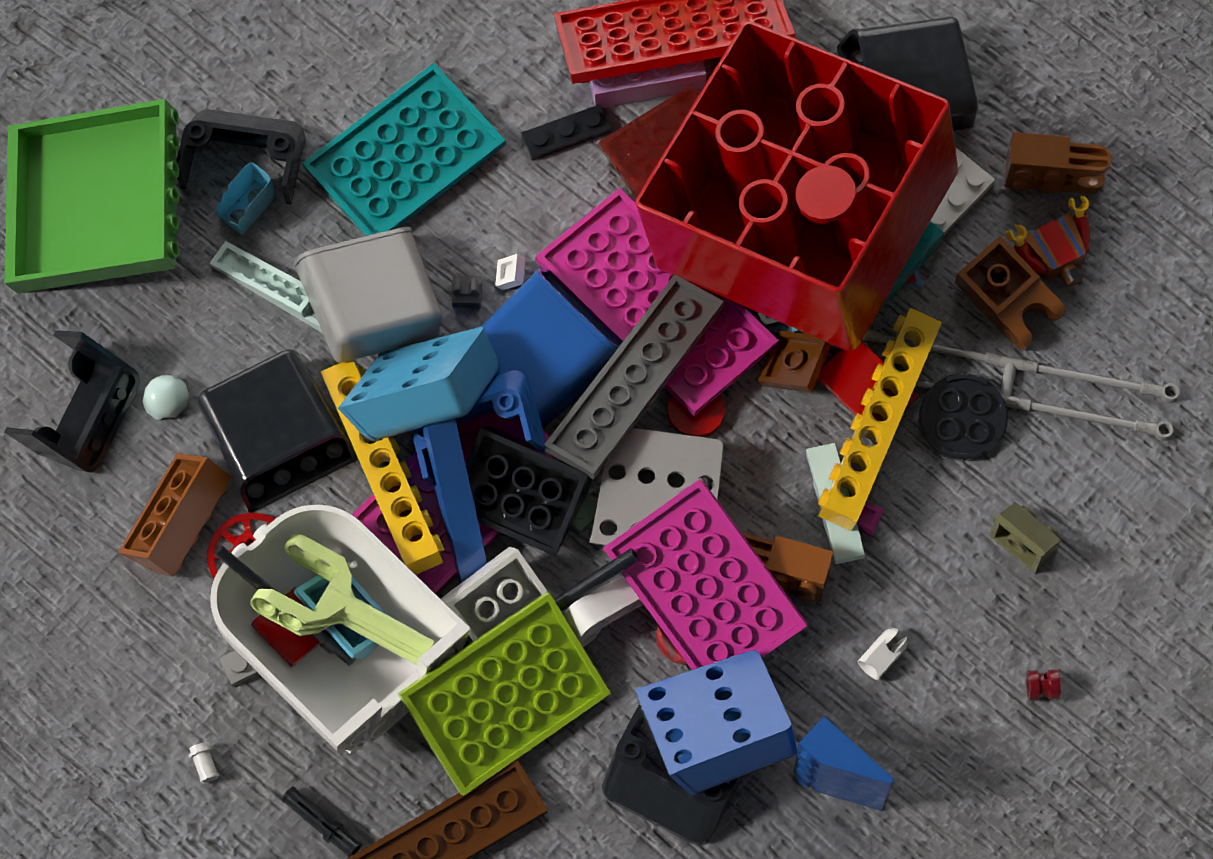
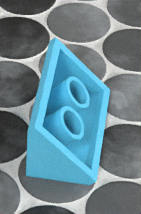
M317 575L296 588L294 593L308 609L314 611L330 581ZM352 576L351 589L355 598L386 614ZM334 624L326 628L351 658H367L379 646V644L342 624Z

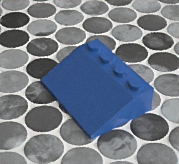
M823 717L799 742L793 772L796 774L794 776L795 779L804 788L808 789L811 787L815 792L880 811L886 807L894 778L826 717Z

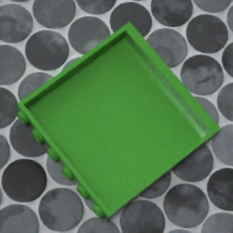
M166 99L8 126L4 284L16 293H24L176 269V258L179 256V248L176 242V231L179 229V221L176 215V204L179 203V194L176 189V178L179 177V167L176 162V151L179 150L176 125L179 124V114L176 108Z

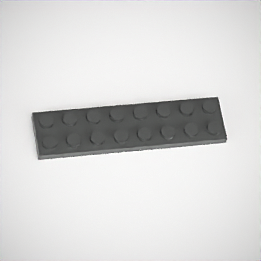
M674 274L544 444L545 451L566 464L587 473L590 478L595 479L723 309L724 301Z

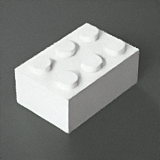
M508 547L443 596L441 600L471 628L467 641L471 644L544 593H548V591L519 550Z

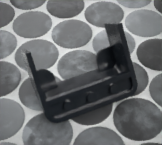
M205 109L197 113L185 126L176 160L179 167V177L177 180L181 189L187 188L195 149L205 147L211 140L267 148L269 155L273 159L286 162L281 188L286 204L292 205L306 140L304 129L299 123Z
M55 330L53 336L73 349L69 358L68 368L70 374L79 380L80 383L56 431L47 426H40L35 430L7 427L4 433L40 456L81 472H94L100 467L139 388L140 377L133 367L85 333Z
M638 705L617 744L602 783L603 794L608 801L689 843L703 845L712 838L744 776L731 780L729 784L723 783L700 792L695 796H691L681 786L642 767L647 749L645 743L636 737L644 721V711L642 706Z

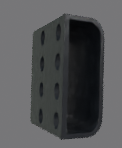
M955 17L863 29L856 28L850 30L837 45V52L840 57L850 60L849 54L854 50L861 51L863 61L858 64L948 100L953 131L971 128L974 125L978 101L960 24Z
M287 349L205 389L198 396V404L249 513H253L357 461L348 436L343 431L296 350ZM332 444H338L343 448V453L338 458H330L326 454L327 448ZM306 457H312L317 461L316 468L309 472L302 470L300 467L301 461ZM281 470H286L291 475L289 482L284 485H279L274 481L275 474ZM255 483H259L264 487L263 495L258 498H252L248 495V488Z

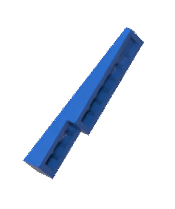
M453 419L423 427L422 430L437 484L434 486L457 576L461 584L485 566L487 560L456 420Z

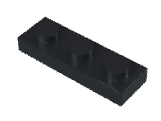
M601 104L523 131L521 135L531 161L611 133V128Z

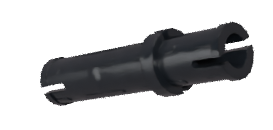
M292 786L286 791L281 801L286 803L293 811L321 833L326 843L331 842L348 858L360 850L362 843L343 829V824L339 820L334 821L317 805L300 793L296 787ZM301 805H304L307 809H309V810H310L314 815H316L319 819L316 820V819H315L312 815H310L305 809H303V808L301 807ZM325 825L329 826L343 839L340 840L338 837H336L331 831H329L325 827Z

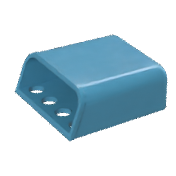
M483 327L381 352L338 409L362 435L372 441H380L387 437L463 417L470 412L496 375L499 368L498 358Z

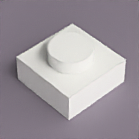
M515 254L498 260L495 287L506 290L522 285L525 275L526 257Z

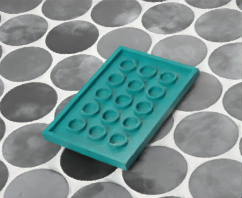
M432 63L302 162V165L364 236H369L401 227L506 145V140L439 67Z

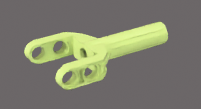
M295 533L288 538L284 546L286 553L293 562L330 581L314 611L274 589H258L251 599V606L257 613L299 636L319 633L331 625L342 624L415 665L418 664V659L434 645V640L355 598L351 589L352 575L345 558L302 534ZM294 545L298 546V547L301 548L303 551L297 549L296 547H294Z

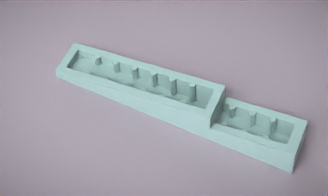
M227 241L224 242L209 263L211 267L323 333L301 281Z

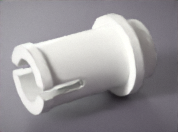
M206 742L192 746L189 758L194 760L200 782L207 783L217 779L219 774L211 756L212 747H208Z

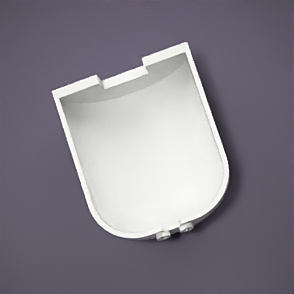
M306 505L283 513L269 525L264 524L260 526L253 535L256 540L249 546L244 543L239 544L232 551V554L283 595L287 594L294 587L298 588L317 576V574L293 562L286 553L284 546L292 534H302L343 556L351 575L388 616L434 640V645L418 659V664L415 665L379 645L367 658H356L354 663L348 666L334 653L329 654L319 645L291 668L251 626L252 621L260 615L251 606V599L257 590L225 563L220 567L212 584L210 595L212 615L224 639L339 754L343 755L345 751L351 754L360 750L366 743L367 738L373 742L408 713L397 693L452 657L456 652L455 648L458 651L461 650L471 628L357 518L336 507ZM294 545V547H296L297 549L303 551L301 548H299L298 546Z

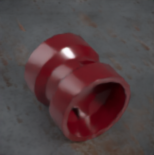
M1058 669L1048 670L1045 674L1039 673L1037 670L1027 671L1026 689L1029 701L1039 700L1044 696H1047L1050 700L1060 699L1061 685Z

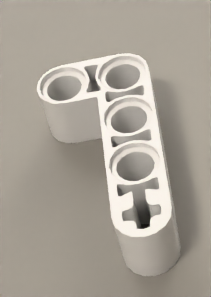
M622 575L574 602L566 610L564 617L582 647H584L597 637L601 628L644 604Z

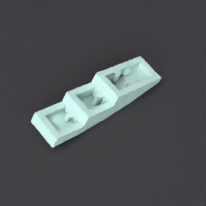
M835 443L806 449V456L813 476L814 489L818 501L825 488L829 490L833 481L828 478L835 463L841 464ZM840 488L842 495L850 497L848 489ZM822 518L831 550L834 551L835 564L865 558L857 523L849 531Z

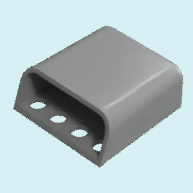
M411 227L397 228L312 249L300 254L293 262V266L298 273L335 361L340 363L438 337L442 314L415 243Z
M632 428L604 466L589 543L607 545L699 478L703 479L718 500L723 443L718 439Z

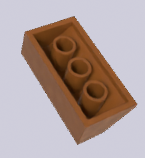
M177 453L118 553L158 574L174 577L175 573L183 566V559L189 549L197 542L198 534L203 525L211 518L217 501L225 494L228 488L227 484L232 476L207 457Z

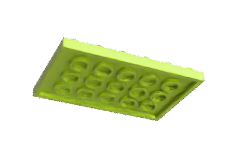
M546 592L397 694L456 789L464 796L611 693L551 594Z

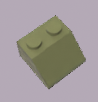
M1014 502L995 518L989 536L1035 574L1058 549L1061 539L1058 538V533L1051 526L1043 525L1035 519L1036 516L1032 510L1024 505L1021 507Z

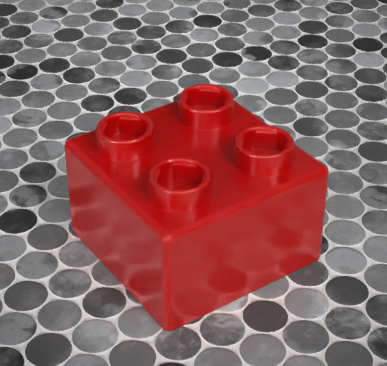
M752 21L743 23L636 198V207L657 267L671 275L675 274L694 285L845 351H855L957 176L958 163L950 105L945 98ZM831 165L842 168L851 176L856 186L857 200L853 210L839 221L836 219L829 221L827 224L810 221L802 215L796 202V187L799 180L808 171L818 166Z

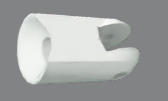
M896 628L885 630L857 661L860 668L875 680H879L906 650L907 637L897 642L891 650L886 646L897 634L898 629Z

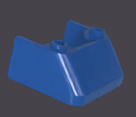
M513 370L493 377L470 412L463 417L455 419L456 424H460L493 411L504 419L520 416L526 442L545 452L544 444L546 440L529 378L519 371ZM422 428L413 430V440L423 479L433 485H437Z

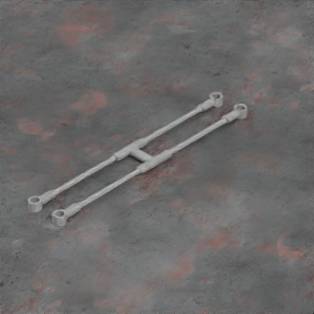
M868 330L863 340L881 344L882 342L887 343L889 339L894 341L895 337L883 335V332ZM904 339L908 346L915 347L911 340ZM935 344L930 349L933 352L985 361V364L1005 367L1000 394L1004 398L1007 407L1027 411L1030 409L1131 428L1135 432L1155 435L1161 441L1168 440L1173 433V426L1167 421H1161L1158 424L1138 420L1133 422L1031 402L1030 399L1011 396L1016 370L1031 373L1042 372L1140 391L1141 394L1161 397L1166 403H1173L1178 398L1179 388L1173 383H1168L1164 386L1144 382L1138 384L1039 365L1035 361L1032 362L988 352L982 354ZM917 380L915 387L930 389L935 383ZM1172 390L1175 396L1169 397L1165 391ZM1164 427L1169 433L1163 435L1159 432V428Z

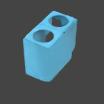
M248 163L229 184L228 191L222 196L221 202L215 208L220 220L243 235L277 197L270 176L256 164ZM254 189H262L254 200L249 203V193ZM234 210H245L246 214L239 220V224L236 225L229 221L230 214Z

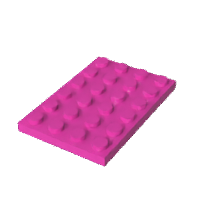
M702 478L696 480L603 547L611 560L630 548L636 551L640 560L621 572V574L692 670L751 650L758 651L762 658L808 625Z

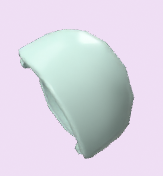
M162 375L154 378L149 382L144 392L143 405L146 412L157 420L176 418L187 407L189 398L187 386L176 376Z

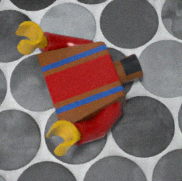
M1082 195L1080 196L1082 204L1079 208H1076L1073 198H1070L1068 201L1069 208L1075 211L1074 216L1070 212L1028 233L1024 226L1015 224V228L1018 231L1016 237H1014L1011 230L1005 232L1006 239L1015 242L1014 249L1016 253L1038 275H1043L1047 280L1062 275L1068 286H1073L1083 279L1078 267L1084 263L1090 246L1088 215L1084 213L1088 209L1089 201Z

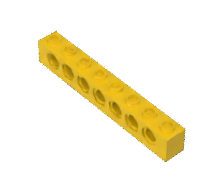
M910 308L905 316L899 315L893 327V331L897 332L894 341L888 340L882 355L886 356L884 364H878L872 376V380L876 381L873 389H867L861 401V404L865 406L862 415L857 413L851 424L850 429L854 430V434L851 439L846 438L839 453L844 456L841 464L835 463L828 479L833 481L829 490L826 488L823 490L818 501V505L822 506L819 517L849 531L857 523L942 324L941 321L913 308ZM904 339L911 340L915 347L908 346ZM894 364H900L905 372L898 371ZM883 388L890 389L894 396L886 395ZM872 413L880 414L884 421H877ZM861 438L870 439L873 446L865 445ZM851 463L859 464L862 472L855 471L851 467ZM840 488L848 489L852 497L842 495Z
M354 360L341 362L321 371V375L404 564L417 575L443 563L440 552L444 551V547L438 534L432 536L429 531V527L434 525L427 509L421 511L417 504L422 501L416 485L409 486L407 479L412 476L405 460L399 463L396 457L401 451L395 438L391 437L388 439L387 437L373 444H368L370 439L362 435L338 409L347 397V394L351 392L365 374L363 366L356 367ZM390 462L388 466L378 468L381 463ZM401 486L398 491L389 492L392 487ZM411 510L408 516H399L403 511ZM415 535H423L422 538L416 542L410 541L411 538Z

